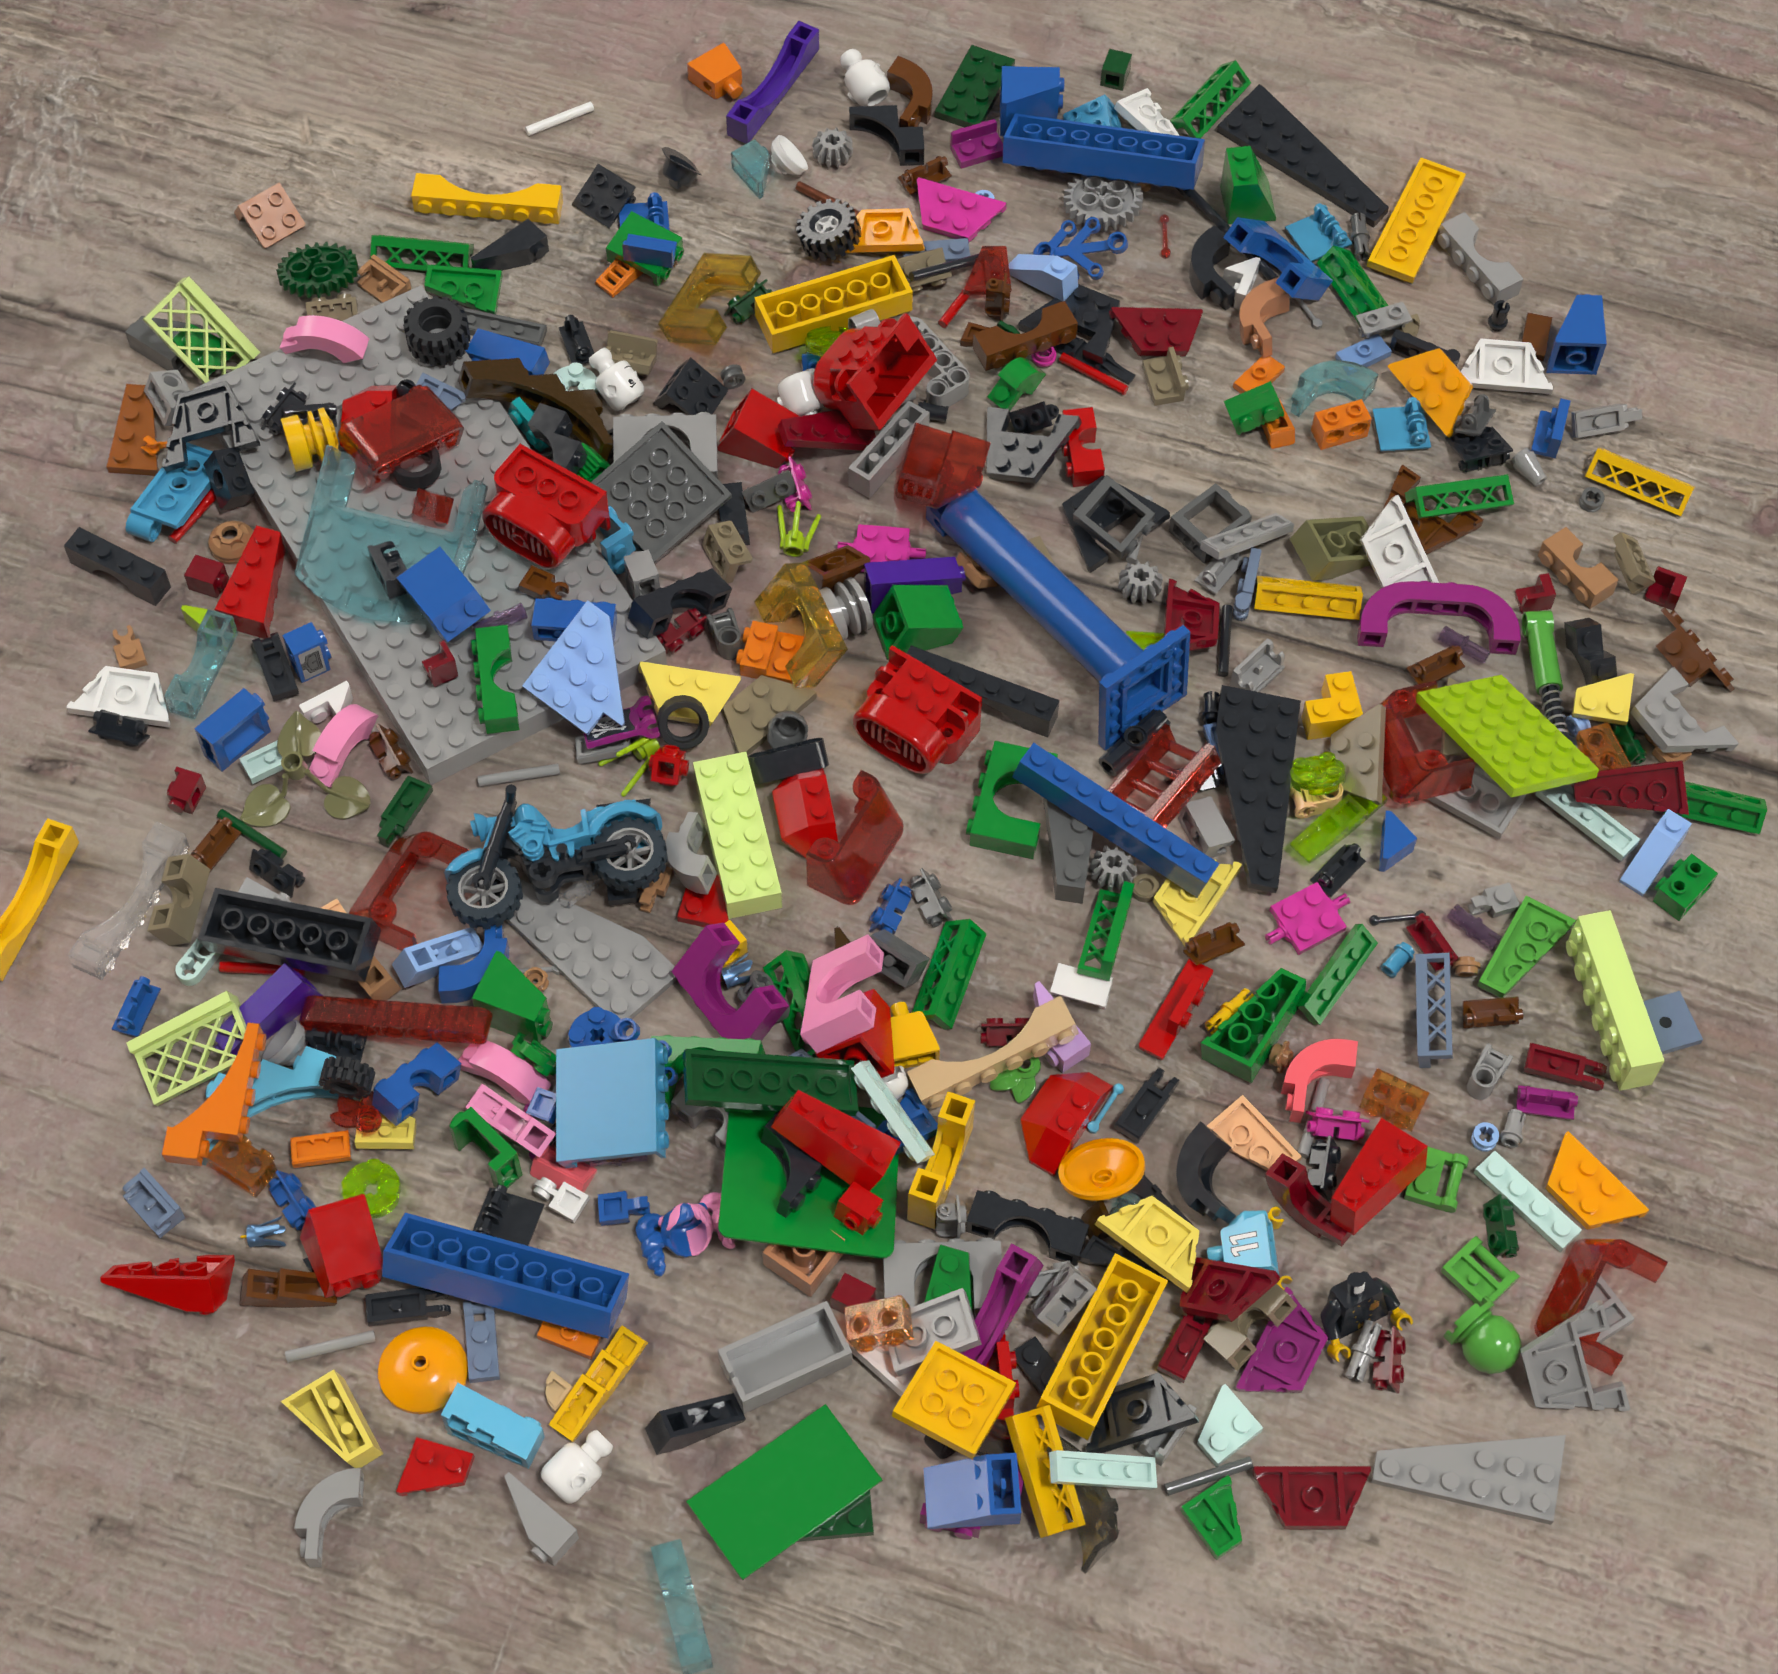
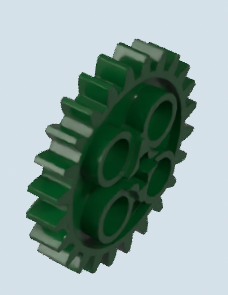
M315 242L313 247L305 244V249L297 247L296 253L288 252V257H282V263H278L279 269H276L279 284L283 286L284 291L289 290L290 295L297 293L298 297L307 294V298L310 299L315 294L320 298L323 293L331 296V291L339 293L340 287L348 288L347 283H354V277H358L357 271L359 267L356 255L352 253L351 249L346 250L345 245L338 248L337 243L329 246L328 242H325L323 246H319V243Z

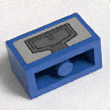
M312 622L282 635L290 663L301 683L331 670L328 659L332 657L326 646L328 644L323 631L321 629L317 631Z

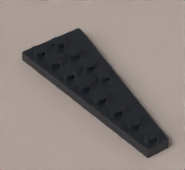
M1259 84L1218 124L1217 132L1241 147L1251 146L1255 156L1351 215L1358 213L1360 220V214H1365L1366 224L1374 228L1388 213L1389 207L1262 85Z

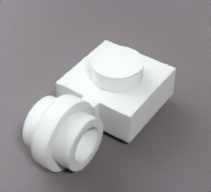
M542 1177L541 1180H536L534 1183L535 1189L533 1193L546 1201L552 1197L553 1200L549 1204V1208L575 1223L590 1199L587 1194L566 1182H563L558 1191L555 1190L557 1185L546 1177Z

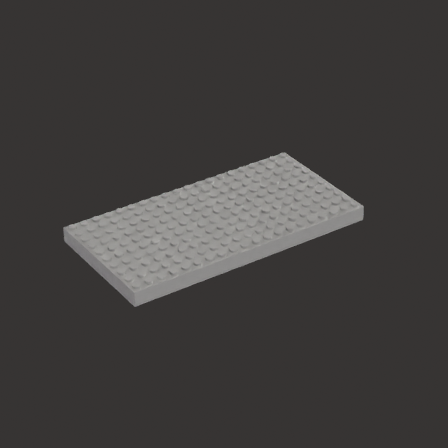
M421 285L342 321L355 327L369 338L363 359L343 363L336 356L318 349H305L285 354L279 349L193 388V390L227 381L230 384L261 445L239 451L255 492L254 498L273 529L281 532L285 548L429 784L433 785L565 719L522 686L556 642L534 640L531 625L536 598L519 591V583L531 565L555 575V583L564 582L569 586L568 594L564 592L557 593L562 596V600H581L583 602L588 600L596 603L604 601L616 604L617 625L614 648L620 691L644 679L642 673L638 671L640 661L667 665L666 650L658 638L653 636L647 639L627 619L632 599L594 543H584L574 547L558 567L547 569L532 563L503 546L485 527L482 512L497 495L494 482L496 470L520 443L530 448L499 400L467 398L464 403L422 429L400 418L406 402L401 401L397 396L394 448L398 443L406 439L422 438L432 442L439 451L442 468L440 476L433 484L425 488H406L396 481L393 473H366L361 468V465L340 446L343 400L370 386L398 385L404 379L412 380L417 384L421 374L425 373L463 392L458 382L463 362L472 361L465 350V354L462 357L457 356L456 361L446 362L447 365L436 363V366L430 365V362L424 364L420 362L419 358L415 359L412 356V352L408 349L403 326L404 316L407 315L406 311L409 308H414L413 304L415 302H422V299L426 297L430 299ZM434 329L429 332L438 333L444 331L445 329ZM295 382L294 390L296 392L302 391L307 396L305 405L331 402L337 406V427L334 428L339 443V461L333 462L330 452L326 451L324 455L327 464L323 465L318 455L315 454L312 455L313 468L296 472L284 432L275 435L270 431V426L268 425L264 430L261 429L265 421L262 418L264 412L270 405L273 407L277 405L279 401L276 398L284 387L289 389ZM233 429L216 434L224 449L234 447ZM412 455L401 463V468L409 472L422 471L431 464V459L424 455ZM392 541L395 547L385 550L384 553L398 550L407 569L440 546L490 608L491 611L446 643L455 658L458 677L436 687L432 685L422 666V661L441 653L439 642L443 640L408 593L392 599L388 598L371 565L367 548L369 545L375 546ZM508 625L512 662L503 666L497 672L494 683L505 691L515 693L520 730L487 734L485 724H480L478 708H483V703L477 700L476 685H481L480 678H475L473 662H478V655L473 656L471 639H476L475 628Z

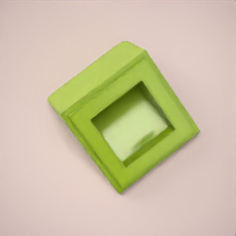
M182 605L181 610L185 622L203 638L207 639L212 627L208 610Z

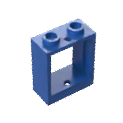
M245 688L194 728L204 756L221 772L271 732L268 724L269 716L263 708L265 703L256 693L251 694Z

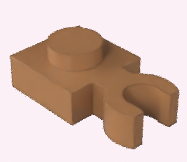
M959 552L956 558L957 564L963 566L965 575L975 587L997 586L998 583L968 554L965 556L962 552Z
M130 625L127 626L128 633L125 636H120L116 629L113 630L114 639L118 644L113 647L119 667L133 670L148 665L139 638L135 639L132 627Z

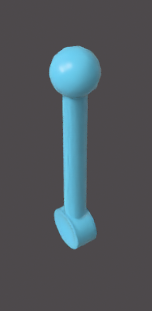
M1117 1083L1113 1086V1093L1096 1119L1088 1123V1131L1095 1134L1098 1132L1100 1121L1117 1095L1123 1093L1124 1087L1122 1084Z

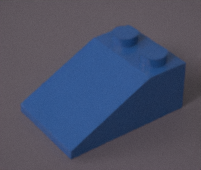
M440 546L396 577L440 638L446 643L491 611L476 589Z

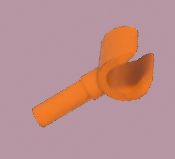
M148 435L143 439L147 444L141 447L148 454L154 456L160 449L167 448V441L158 442Z

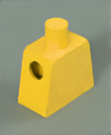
M897 1002L891 1005L894 1066H902L905 1069L922 1065L932 1059L939 1060L940 1048L923 1012L909 1013L906 1002Z

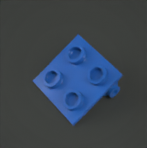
M657 192L651 193L646 203L625 204L619 213L620 227L630 212L633 211L670 231L667 201H662V197Z

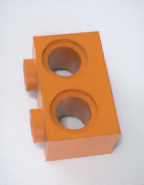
M1362 399L1315 412L1311 432L1320 450L1367 437L1372 418Z

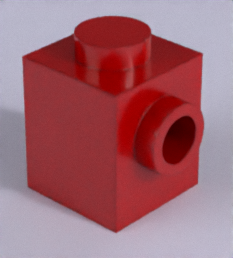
M853 1182L839 1199L834 1217L844 1223L848 1229L855 1230L864 1235L869 1227L874 1229L881 1220L883 1213L880 1212L883 1199Z

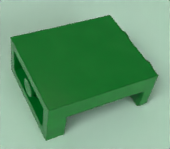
M631 211L606 247L607 261L613 263L615 259H618L651 276L653 284L659 286L662 280L666 281L672 268L624 260L623 241L627 240L628 234L677 242L675 263V261L679 262L684 254L683 239L681 236Z
M469 1107L465 1112L457 1113L453 1117L449 1128L455 1148L461 1151L470 1142H474L491 1159L488 1163V1168L495 1188L498 1184L509 1188L523 1175L518 1153L472 1107Z

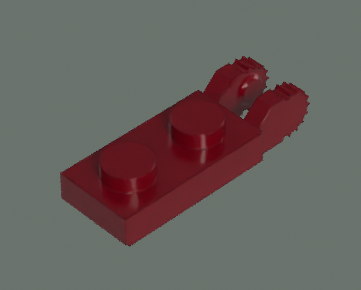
M1530 1043L1523 1072L1599 1091L1603 1089V1080L1584 1075L1583 1073L1585 1070L1590 1074L1605 1075L1607 1066L1604 1063L1586 1059V1056Z
M1187 1314V1316H1184L1159 1362L1157 1370L1184 1383L1205 1343L1204 1337L1208 1334L1215 1320L1213 1318L1206 1317L1202 1325L1194 1321L1196 1315Z

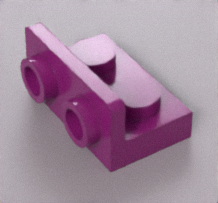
M995 119L959 128L951 132L950 149L961 169L1003 157V143L997 133V122Z

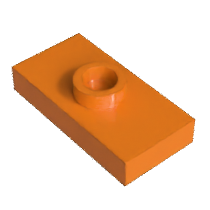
M1271 356L1261 357L1233 383V388L1239 393H1244L1269 381L1273 383L1284 372L1285 366Z
M348 1130L290 1138L293 1168L352 1161Z
M543 1321L537 1333V1339L592 1360L602 1339L600 1336Z

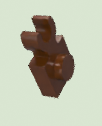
M531 565L519 583V591L538 599H544L547 595L550 598L562 600V596L557 593L564 592L568 594L569 586L564 582L555 583V575Z

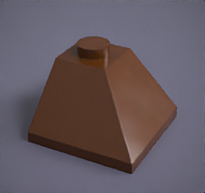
M849 545L802 562L808 590L813 593L827 587L834 594L835 583H843L847 578H854L864 569V564L871 561L870 557Z

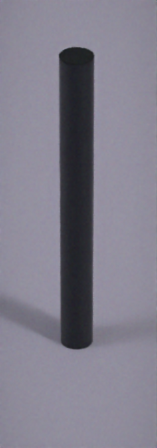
M990 250L909 272V279L913 282L994 260L995 255Z

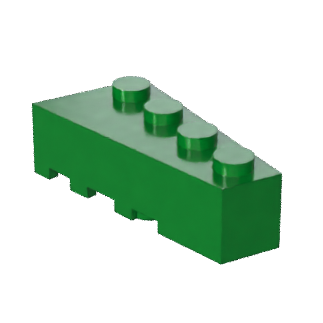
M1280 968L1256 991V994L1248 1002L1245 1001L1238 1007V1011L1228 1021L1222 1022L1218 1026V1030L1211 1037H1206L1201 1042L1202 1059L1252 1083L1271 1053L1273 1046L1278 1042L1296 1013L1298 1003L1306 994V979Z

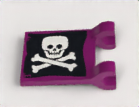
M643 696L637 700L634 706L623 709L625 720L623 727L604 714L589 735L584 733L587 749L637 735L651 739L659 737L658 727L648 728L650 724L656 723L653 708L643 710L644 706L651 705L650 697Z

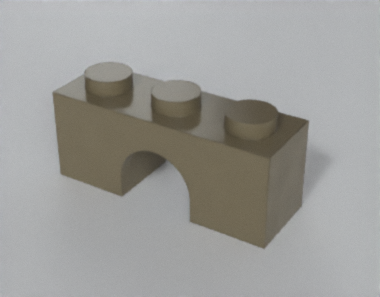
M190 854L172 856L167 859L161 882L170 888L173 903L154 906L147 931L169 946L191 942L210 869Z
M1275 1284L1233 1322L1220 1320L1209 1329L1204 1340L1221 1358L1238 1371L1257 1350L1247 1338L1250 1325L1257 1320L1266 1319L1278 1327L1297 1307V1304L1287 1292Z

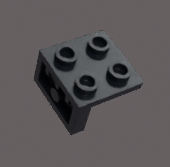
M690 357L677 367L653 403L660 409L667 404L671 406L675 404L687 415H696L700 412H707L712 415L727 394L728 388Z

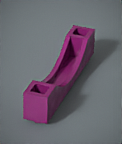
M1011 1243L996 1269L988 1294L975 1318L982 1345L961 1352L962 1355L986 1366L996 1349V1343L1000 1342L1044 1266L1037 1257Z

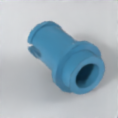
M1405 942L1396 944L1394 947L1395 951L1381 965V970L1391 978H1394L1407 962H1411L1414 959V949Z

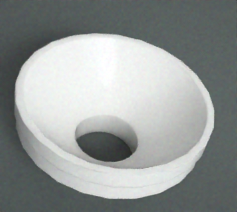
M778 135L772 141L771 161L783 174L801 175L808 169L807 162L801 152L786 137Z

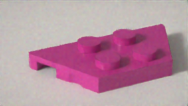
M918 177L917 179L922 226L927 231L955 239L968 238L969 243L977 236L980 230L985 229L991 224V219L999 212L1003 213L1007 208L1006 202L923 178Z

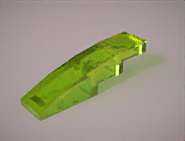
M1348 794L1333 809L1328 808L1290 843V846L1310 864L1370 818L1387 802V797L1382 794V804L1377 805L1370 800Z

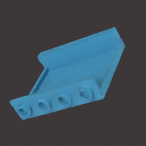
M656 1038L556 1049V1162L565 1168L577 1167V1162L652 1154H656L660 1158H666V1149L669 1147V1136L667 1131H665V1120L669 1118L668 1105L665 1103V1092L669 1088L668 1078L665 1075L668 1051Z

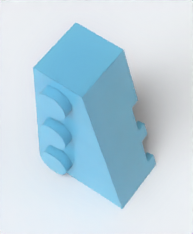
M458 1382L441 1413L449 1435L527 1469L530 1468L545 1438L543 1428L537 1420L527 1416L522 1417L511 1409L497 1404Z

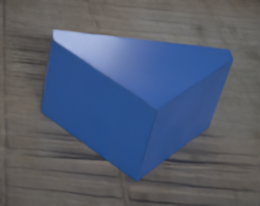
M1392 811L1385 812L1382 822L1379 871L1385 872L1412 853L1417 841V837Z

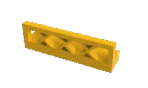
M1601 447L1597 448L1585 475L1587 478L1679 516H1682L1689 498L1695 489L1693 485ZM1598 460L1608 463L1612 474L1603 478L1593 474ZM1613 466L1620 468L1622 470L1615 472ZM1626 471L1633 474L1636 484L1627 488L1620 485L1617 477L1618 474ZM1637 476L1642 477V478L1647 479V480H1644V481H1642V482H1639ZM1614 477L1616 483L1609 481L1607 479ZM1649 481L1656 483L1660 494L1651 498L1644 495L1641 487L1642 484ZM1661 486L1666 487V488L1671 489V490H1668V491H1666V492H1663ZM1634 487H1638L1640 493L1631 489ZM1676 491L1685 495L1679 509L1668 505L1665 497L1666 494ZM1662 496L1664 503L1655 499Z
M1257 576L1254 609L1359 620L1363 593L1361 586Z
M1050 1405L1005 1418L1014 1451L1017 1453V1461L1040 1538L1086 1525L1074 1485L1062 1484L1063 1488L1061 1491L1057 1484L1051 1483L1050 1459L1047 1448L1049 1446L1052 1451L1064 1450ZM1036 1415H1042L1045 1425L1044 1431L1040 1428ZM1066 1506L1070 1509L1073 1522L1068 1523L1065 1513Z

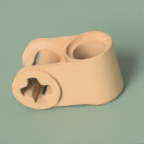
M1326 779L1292 786L1289 796L1294 800L1296 807L1294 810L1295 817L1303 819L1337 811L1340 808L1343 796L1342 784L1335 779ZM1326 794H1332V795H1334L1335 797L1329 798V797H1327V796H1325V795H1326Z

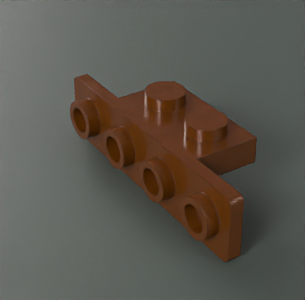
M1665 607L1661 609V612L1676 628V630L1656 645L1663 656L1676 668L1690 687L1712 670L1732 692L1735 688L1730 682L1734 678L1724 667L1719 670L1714 665V662L1717 661L1715 656L1708 648L1704 651L1701 650L1697 645L1701 640L1691 629L1686 632L1682 628L1681 624L1684 620L1675 610L1669 612Z

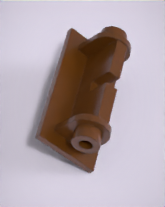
M937 156L936 159L927 162L924 166L920 165L911 170H905L904 174L898 177V180L908 194L911 195L918 192V177L939 183L952 177V175L945 167L948 165L947 158L945 156Z
M1007 273L1004 275V280L991 278L986 283L984 311L989 317H1001V321H1003L1004 314L1009 315L1011 284H1007Z
M1452 645L1407 667L1406 670L1421 689L1465 668V665L1460 660L1463 651L1460 646L1455 647Z
M377 723L376 726L379 732H373L369 735V744L379 759L387 754V756L379 761L387 777H391L393 780L398 779L403 770L412 774L413 770L409 765L411 759L399 747L397 743L399 737L391 728L386 729Z
M223 817L222 820L218 819L204 839L191 852V856L207 866L210 872L241 835L239 830L231 826L233 823L227 817Z
M1227 922L1213 929L1214 938L1212 939L1208 931L1189 938V941L1185 943L1186 949L1183 950V953L1195 965H1199L1223 954L1231 953L1235 949L1245 946V943L1236 935L1240 932L1237 923Z
M1518 996L1463 1001V1028L1519 1024V1020H1523V1010L1519 1009Z

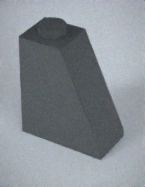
M141 316L135 323L129 326L125 333L130 348L167 371L178 370L180 372L186 366L142 320L145 316ZM152 318L159 327L168 328V320ZM172 321L173 328H184L186 326L185 322ZM193 324V325H195V326H197V327L203 329V326L197 325V324ZM173 331V336H175L179 331Z

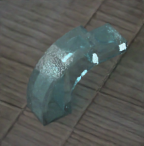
M1333 360L1316 364L1300 375L1297 389L1291 396V401H1293L1291 413L1299 417L1317 397L1330 393L1346 396L1353 401L1362 399L1364 402L1375 390L1378 374L1363 365L1350 361Z

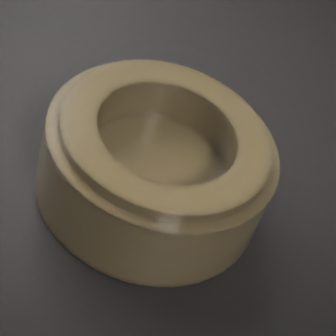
M1140 874L1133 879L1132 883H1135L1133 897L1140 902L1153 901L1154 896L1159 890L1158 880L1150 874Z

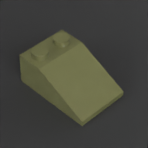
M1363 516L1306 520L1290 538L1312 581L1333 579L1371 565L1360 542L1361 537L1369 528Z

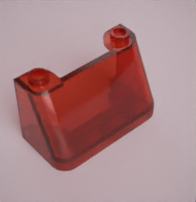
M420 384L411 388L408 394L360 417L347 418L340 424L341 428L338 431L337 437L366 484L371 488L381 483L379 476L386 472L388 474L393 473L395 467L435 447L440 450L444 444L448 450L459 445L464 427L456 415L429 386H422Z
M860 770L853 782V793L858 798L854 812L858 815L840 843L830 838H820L813 843L806 854L807 886L846 905H854L863 898L901 838L904 828L903 820L878 779L863 770Z

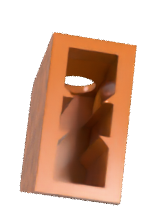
M724 42L687 63L688 80L713 99H718L727 93L733 99H736L742 94V69Z

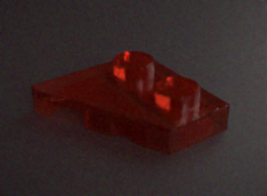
M982 246L963 290V295H986L987 281L991 278L1004 280L1005 273H1007V284H1011L1006 246Z

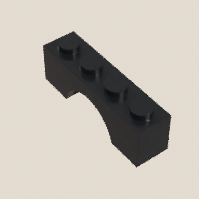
M78 527L64 544L71 564L91 574L94 570H102L113 575L123 582L134 596L154 606L158 605L171 588L165 569L81 527Z
M711 568L704 572H698L684 580H678L664 588L660 587L644 596L636 597L631 603L627 619L649 639L668 630L674 613L673 609L696 608L706 615L726 607L732 587Z
M977 1190L967 1218L966 1232L984 1238L995 1239L1000 1233L1009 1228H1028L1038 1233L1044 1239L1048 1247L1049 1258L1061 1262L1070 1261V1264L1076 1266L1079 1263L1080 1254L1087 1238L1089 1224H1085L1083 1220L1077 1217L1069 1216L1066 1218L1057 1215L1056 1212L1048 1208L1037 1209L1028 1206L1025 1201L1019 1199L1008 1200L1002 1198L994 1191L986 1190L983 1192Z

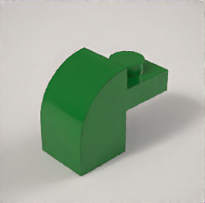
M1022 357L1016 358L999 372L998 376L1001 378L987 397L1000 408L1011 411L1023 393L1033 394L1046 376V373L1030 360Z

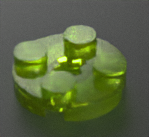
M825 326L809 331L807 338L805 337L806 351L821 358L834 341L844 331L849 329L839 327V331H831V326Z
M1324 752L1319 756L1307 758L1299 757L1293 760L1290 776L1291 784L1296 791L1301 792L1302 788L1308 790L1309 795H1325L1339 789V783L1346 781L1345 766L1340 760L1335 758V754L1332 752Z
M370 1159L367 1162L356 1165L347 1173L341 1183L343 1199L360 1194L365 1195L372 1218H380L389 1214L399 1202L401 1183L398 1174L390 1165L382 1163L379 1159ZM368 1185H378L376 1188L377 1193L375 1195H373L371 1192L367 1194L364 1193L367 1190L366 1187Z

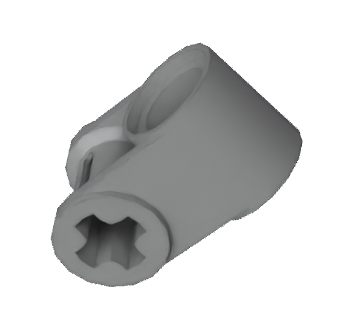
M1487 1043L1468 1081V1093L1478 1100L1488 1098L1500 1078L1504 1076L1514 1056H1506L1493 1049L1492 1044ZM1478 1080H1483L1487 1084H1481Z

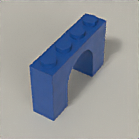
M1237 217L1223 237L1239 252L1257 255L1277 267L1282 274L1275 283L1292 298L1320 300L1333 282L1328 275L1265 221Z

